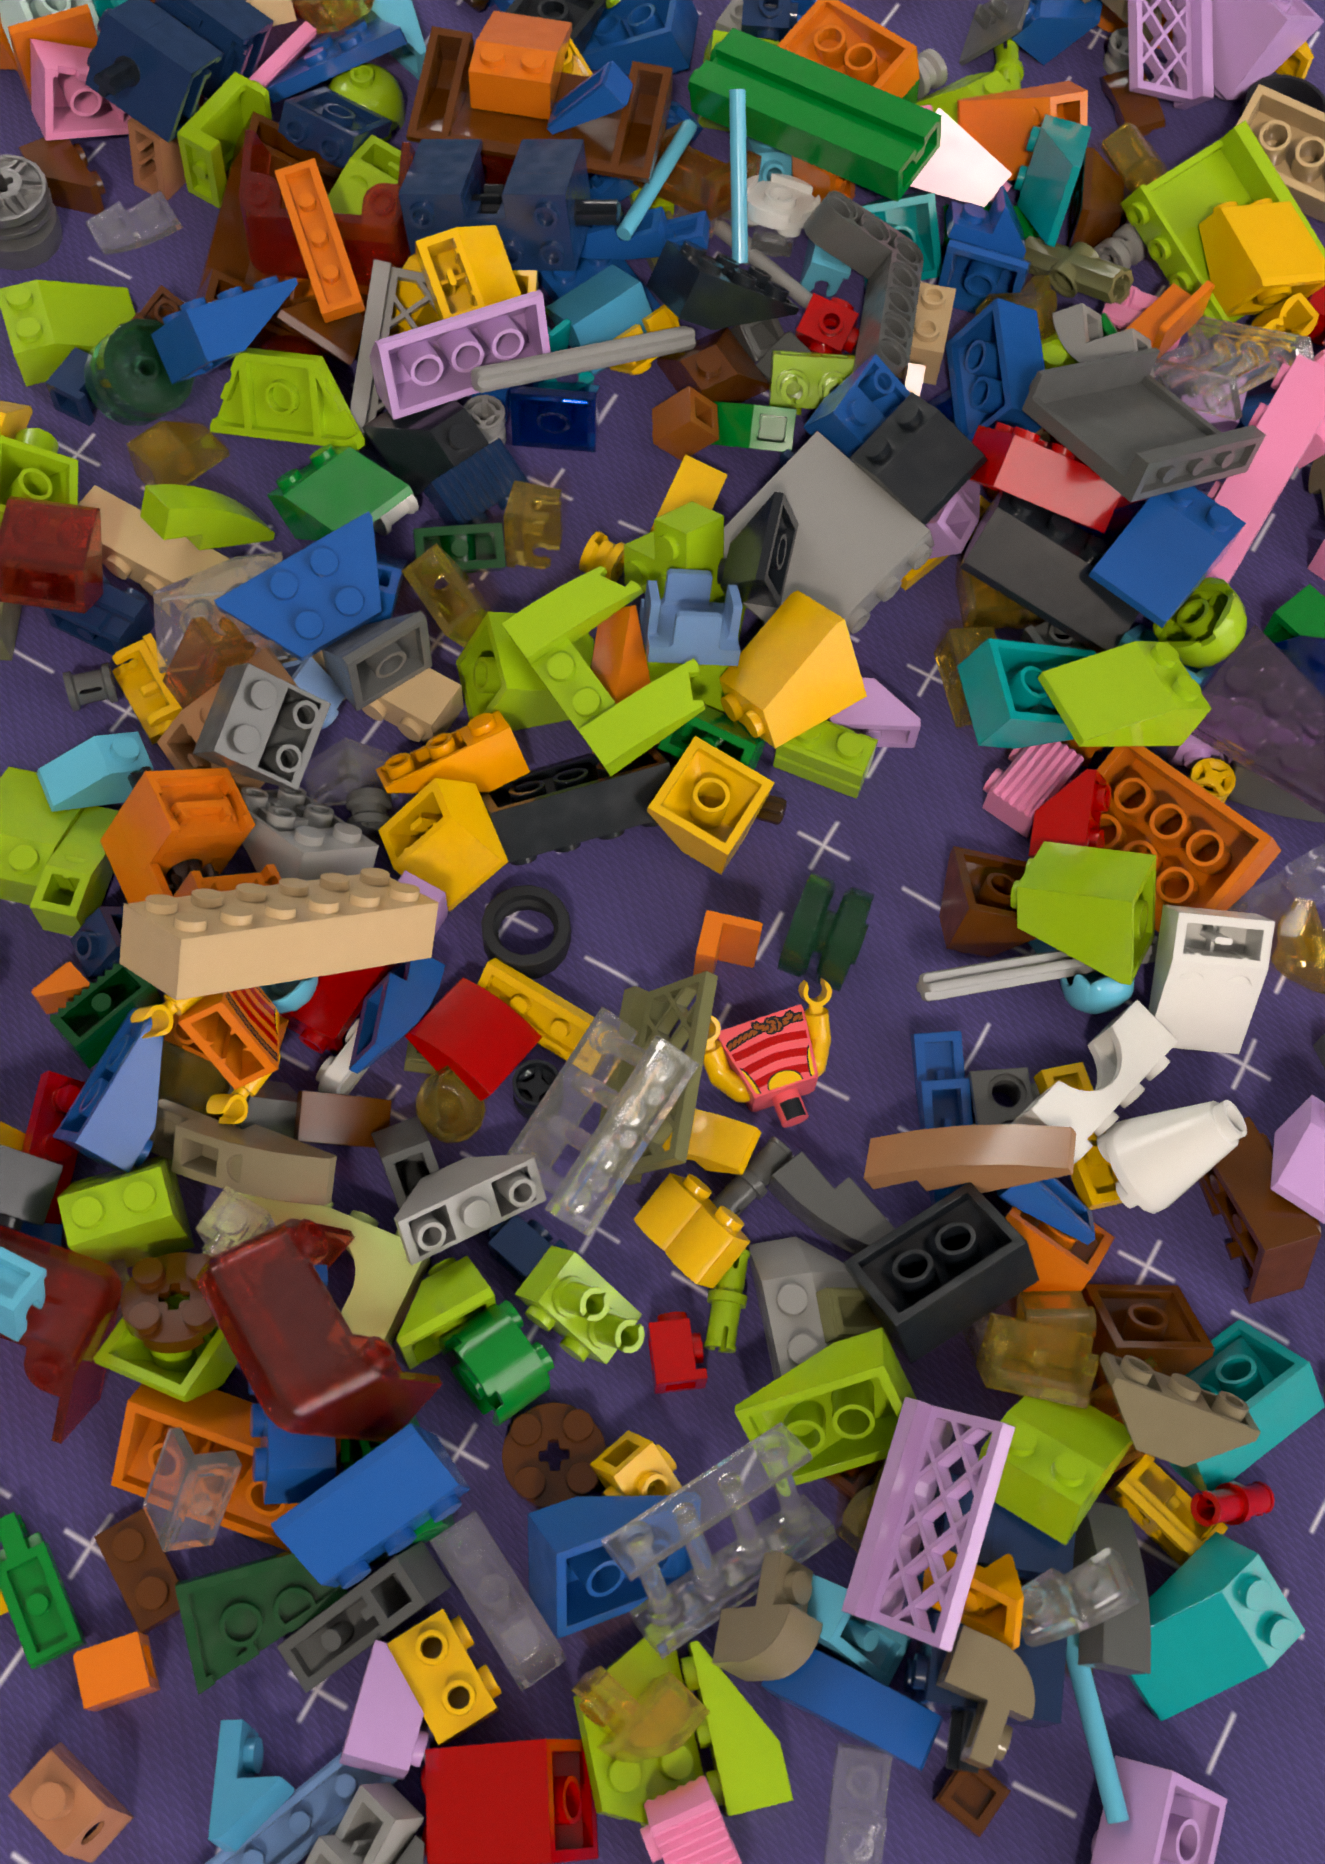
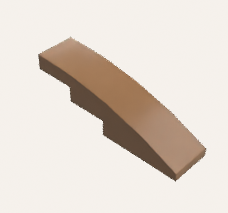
M1025 1124L962 1125L921 1129L870 1138L864 1179L873 1189L917 1180L926 1191L971 1182L980 1193L1067 1176L1073 1174L1076 1132L1072 1127Z

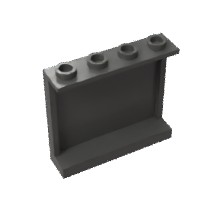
M1157 348L1038 371L1030 383L1029 394L1022 411L1129 502L1245 473L1266 436L1254 425L1220 432L1154 379L1150 372L1160 353V350Z

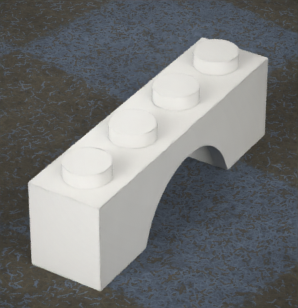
M1137 999L1112 1019L1087 1045L1097 1069L1095 1091L1078 1090L1061 1081H1057L1038 1096L1011 1124L1072 1127L1076 1132L1075 1164L1092 1148L1093 1145L1087 1140L1094 1132L1098 1137L1118 1120L1119 1116L1114 1110L1119 1104L1123 1108L1129 1106L1145 1090L1140 1082L1145 1077L1148 1081H1151L1168 1066L1170 1061L1165 1055L1178 1041Z

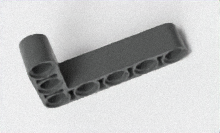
M831 191L805 221L804 230L813 243L868 279L853 372L869 357L877 354L897 377L908 366L910 361L924 261L923 254L917 244L846 195L837 191Z

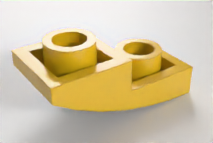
M695 1109L686 1160H695L705 1171L743 1175L762 1132L757 1127L744 1122ZM663 1112V1114H662V1116H661V1118H660V1121L662 1120V1118H663L664 1115H665L664 1112ZM672 1133L663 1144L665 1151L670 1149Z

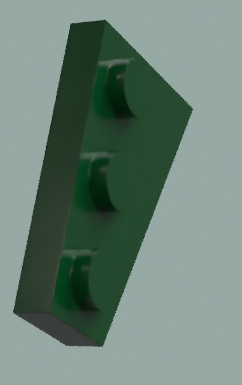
M291 1550L176 1582L175 1590L198 1695L216 1684L218 1679L239 1665L242 1666L259 1655L260 1651L288 1632L292 1633L346 1595L348 1593L347 1589H343L341 1585L337 1587L320 1585Z

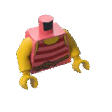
M823 978L820 979L822 991L815 998H809L808 983L805 980L800 983L798 990L800 997L809 1004V1008L805 1010V1013L802 1004L724 1030H721L717 1018L711 1015L703 1061L711 1084L735 1102H745L751 1112H757L774 1106L784 1128L795 1126L808 1119L809 1115L801 1096L810 1094L815 1090L818 1077L826 1070L831 1045L829 1011L823 1005L829 1002L832 996V989L830 984Z

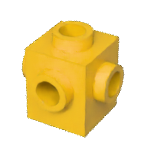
M630 1430L625 1432L590 1464L606 1488L601 1494L602 1496L679 1495L684 1490L673 1473L677 1469V1465L669 1453L660 1445H655L653 1441Z

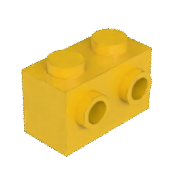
M441 1609L387 1643L389 1650L424 1713L423 1717L438 1745L441 1747L498 1712L499 1709L493 1699L502 1694L487 1664L476 1669L466 1650L475 1645V1642L460 1615L450 1620L444 1609Z

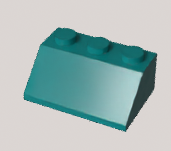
M1241 1319L1212 1339L1211 1343L1215 1348L1213 1356L1184 1376L1196 1382L1201 1389L1217 1395L1220 1391H1226L1242 1399L1248 1405V1411L1261 1433L1255 1442L1187 1467H1181L1168 1462L1176 1473L1201 1491H1213L1220 1484L1232 1481L1325 1407L1310 1362Z

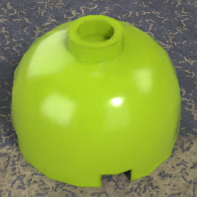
M363 63L336 75L331 81L329 89L392 121L389 136L381 140L387 141L392 138L391 131L396 129L398 125L400 129L404 125L406 112L402 91L398 81L385 68L373 63Z
M1208 577L1203 580L1163 628L1154 623L1153 632L1159 642H1169L1176 649L1182 664L1195 668L1209 667L1228 658L1240 645L1247 629V616L1240 597L1224 579Z

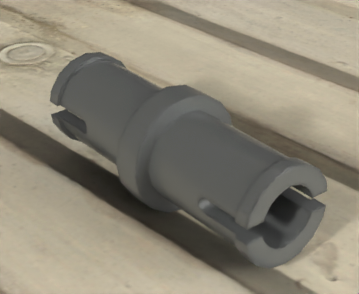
M772 1136L768 1143L747 1164L743 1175L733 1174L734 1179L712 1202L717 1209L720 1206H724L739 1216L755 1198L761 1200L768 1192L766 1186L770 1183L771 1176L794 1158L793 1153L783 1142Z

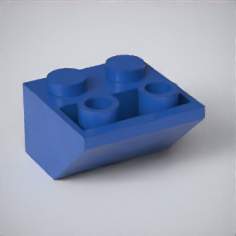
M874 354L824 398L804 425V428L811 436L818 431L851 460L850 457L911 393L877 354Z

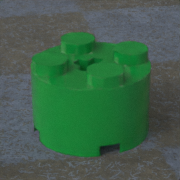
M507 1300L500 1305L493 1304L488 1308L484 1307L439 1339V1346L443 1356L452 1351L458 1361L456 1365L450 1368L456 1380L483 1415L491 1410L494 1411L492 1423L495 1426H500L549 1390L550 1376L548 1372L554 1368V1363L545 1348L539 1342L531 1345L520 1330L524 1326L523 1321L514 1306Z

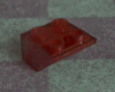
M10 496L7 499L0 527V602L85 614L103 595L100 508Z

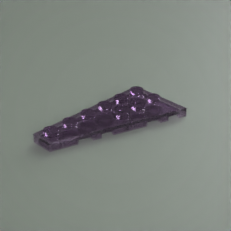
M1255 624L1201 692L1212 709L1191 735L1325 814V697Z

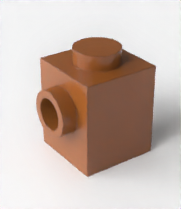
M688 386L652 408L653 444L683 461L685 454L692 456L719 440L717 404Z

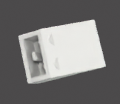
M1163 905L1149 1012L1178 1041L1173 1048L1239 1054L1268 972L1275 921L1255 913Z

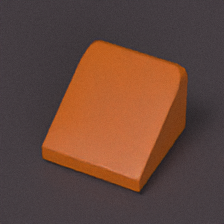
M69 961L33 988L31 993L46 1014L57 1013L58 1008H66V1002H73L74 995H81L82 989H89L90 982Z

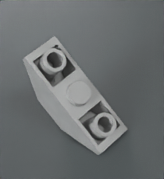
M531 1154L468 1157L421 1178L394 1217L407 1260L411 1265H414L547 1199L535 1158Z

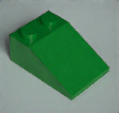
M328 444L310 455L311 463L300 471L298 468L292 469L276 480L278 487L267 494L295 539L317 541L368 511L372 515L374 523L413 494V491L408 484L353 448L333 447L331 444Z

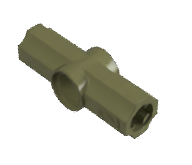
M1029 236L1025 240L1026 254L1023 259L1032 261L1029 273L1048 280L1059 294L1072 298L1080 292L1109 304L1117 303L1120 305L1129 296L1130 288L1134 281L1131 269L1100 259L1098 253L1090 245L1078 241L1071 248L1059 243L1052 247L1046 245L1041 237Z

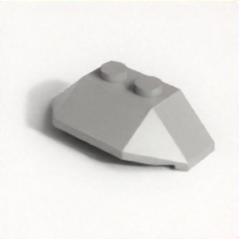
M796 1236L747 1246V1250L751 1252L749 1261L774 1380L832 1344L825 1343L816 1292L826 1287L858 1288L844 1263Z

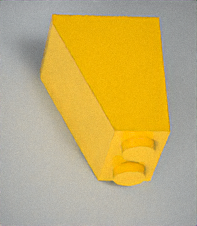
M1265 198L1249 205L1238 206L1236 201L1225 202L1213 208V213L1199 224L1210 281L1215 284L1213 294L1227 317L1261 314L1296 293L1301 292L1307 298L1325 286V258L1290 201L1273 203L1272 199Z
M799 590L787 597L740 653L738 666H729L719 678L724 697L721 698V704L727 716L733 722L738 720L746 726L754 738H762L775 749L867 697L845 619Z

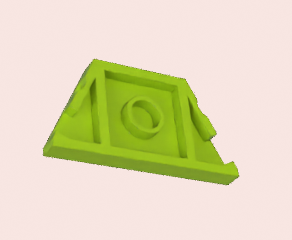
M246 348L235 356L230 369L231 378L224 385L220 396L223 402L218 416L211 421L210 432L319 446L331 444L333 447H351L354 450H359L365 445V439L323 356Z
M670 1620L655 1625L648 1631L647 1635L631 1649L624 1652L608 1666L607 1670L573 1697L596 1813L619 1820L627 1819L640 1823L641 1826L649 1825L644 1808L647 1800H654L658 1795H665L668 1790L675 1791L679 1785L685 1786L688 1781H696L699 1776H704Z

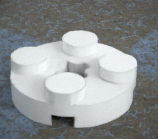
M771 173L770 181L758 182L759 175L749 177L747 179L748 225H761L776 229L784 237L799 236L801 228H804L805 221L821 202L819 194L815 198L812 195L813 187L810 184L790 175Z

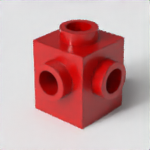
M813 293L796 329V337L812 353L844 354L845 351L852 353L859 337L860 329L856 328L859 313L853 311L854 307L843 299L833 297L829 300Z

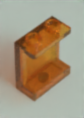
M683 121L665 131L655 166ZM688 144L657 196L692 213L706 210L709 220L712 221L731 209L730 161L724 163L690 147ZM750 150L746 151L747 179L751 176L759 175L762 158L761 155ZM633 181V184L640 188H643L645 184L643 182Z

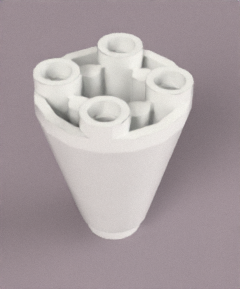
M1224 1100L1220 1103L1210 1101L1118 1121L1107 1129L1106 1133L1097 1137V1147L1103 1158L1111 1164L1118 1179L1116 1191L1123 1204L1130 1209L1138 1205L1144 1211L1155 1214L1173 1204L1238 1146L1239 1139L1247 1135V1127L1240 1111L1231 1101Z

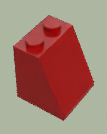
M537 1739L425 1749V1765L422 1769L421 1784L426 1795V1825L423 1830L422 1840L426 1842L425 1855L427 1856V1864H552L599 1859L597 1814L582 1739Z

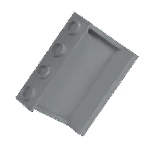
M818 431L724 527V558H727L730 543L774 492L784 493L799 525L781 605L790 594L799 590L844 618L848 632L852 634L857 633L865 626L870 618L869 612L881 600L886 602L896 594L902 583L900 580L912 568L917 570L928 561L933 552L931 548L935 545L931 531ZM742 603L764 625L778 609Z

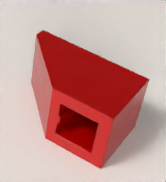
M1086 769L1035 810L1029 857H1035L1044 841L1104 849L1105 837L1104 831L1100 829L1102 812H1107L1110 806L1111 788L1096 769Z

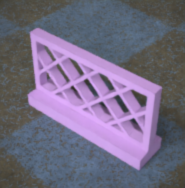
M1128 0L1129 91L1174 101V108L1183 110L1213 99L1212 0H1172V4L1169 0H1151L1149 3L1146 0ZM1157 5L1167 20L1163 27L1153 13ZM1143 22L1146 23L1154 37L1150 43H1148L1143 35ZM1171 29L1173 30V44L1167 36ZM1158 45L1168 60L1164 66L1161 65L1154 53ZM1144 62H1146L1154 75L1151 82L1143 81ZM1172 68H1173V82H1174V84L1172 83L1171 79H1170L1169 76H1168V73L1170 72V70H1171Z
M905 1397L841 1611L872 1621L939 1649L952 1652L1015 1427L1003 1422L932 1406L920 1400ZM954 1431L956 1441L950 1445V1441ZM988 1433H992L987 1453L978 1461L974 1446ZM962 1457L966 1473L953 1483L949 1467ZM938 1486L940 1495L933 1500ZM972 1489L974 1498L971 1509L963 1516L958 1500ZM946 1511L950 1528L937 1538L933 1522ZM921 1541H923L925 1549L918 1554ZM956 1544L958 1554L955 1565L947 1572L942 1555ZM930 1566L934 1584L921 1594L917 1576ZM906 1595L908 1606L901 1611ZM939 1601L942 1610L936 1631L933 1633L926 1611Z

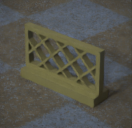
M705 971L652 991H646L637 986L624 990L590 1171L627 1185L641 1183L643 1173L686 1163L718 979L717 975ZM697 994L695 1003L688 1011V1005L691 1003V1001ZM680 1019V1025L670 1038L669 1033L672 1031V1029ZM689 1039L687 1049L684 1051L682 1056H680L679 1052ZM670 1065H672L673 1069L671 1070V1072L662 1084L660 1081L661 1078L664 1076ZM681 1085L679 1095L672 1103L671 1098ZM663 1111L665 1115L654 1130L652 1125ZM672 1133L670 1149L665 1151L663 1144Z

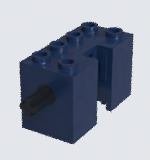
M127 0L113 9L108 8L100 17L97 25L100 34L97 45L92 49L87 59V65L90 68L85 84L169 143L177 137V132L199 110L198 102L201 95L209 99L234 72L248 79L256 72L274 21L245 0H155V3L149 0Z
M421 139L398 193L411 255L416 254L415 241L455 227L496 225L512 270L576 271L589 225L620 224L621 205L618 199H591L583 139H522L505 188L504 184L485 183L481 159L482 139Z
M950 1473L953 1483L962 1476ZM938 1486L933 1500L940 1495ZM972 1489L958 1500L963 1516L971 1509L974 1498ZM994 1502L977 1565L985 1568L1002 1556L1011 1554L1021 1585L1050 1590L1052 1578H1072L1075 1532L1065 1546ZM946 1511L933 1522L937 1538L950 1528ZM955 1544V1545H954L952 1548H950L949 1550L952 1551V1552H954V1553H956V1554H958V1551H957V1548H956V1544ZM919 1548L918 1554H920L925 1548ZM924 1571L917 1576L918 1581L924 1580ZM930 1607L926 1612L931 1630L935 1633L941 1612ZM1021 1628L1019 1647L1013 1651L1021 1658L1031 1676L1035 1693V1707L1031 1720L1020 1722L1008 1717L1006 1723L1032 1728H1043L1061 1724L1068 1635ZM917 1640L914 1659L907 1658L903 1690L904 1692L911 1693L913 1701L929 1710L950 1713L945 1768L978 1774V1767L960 1760L978 1703L936 1685L947 1651Z

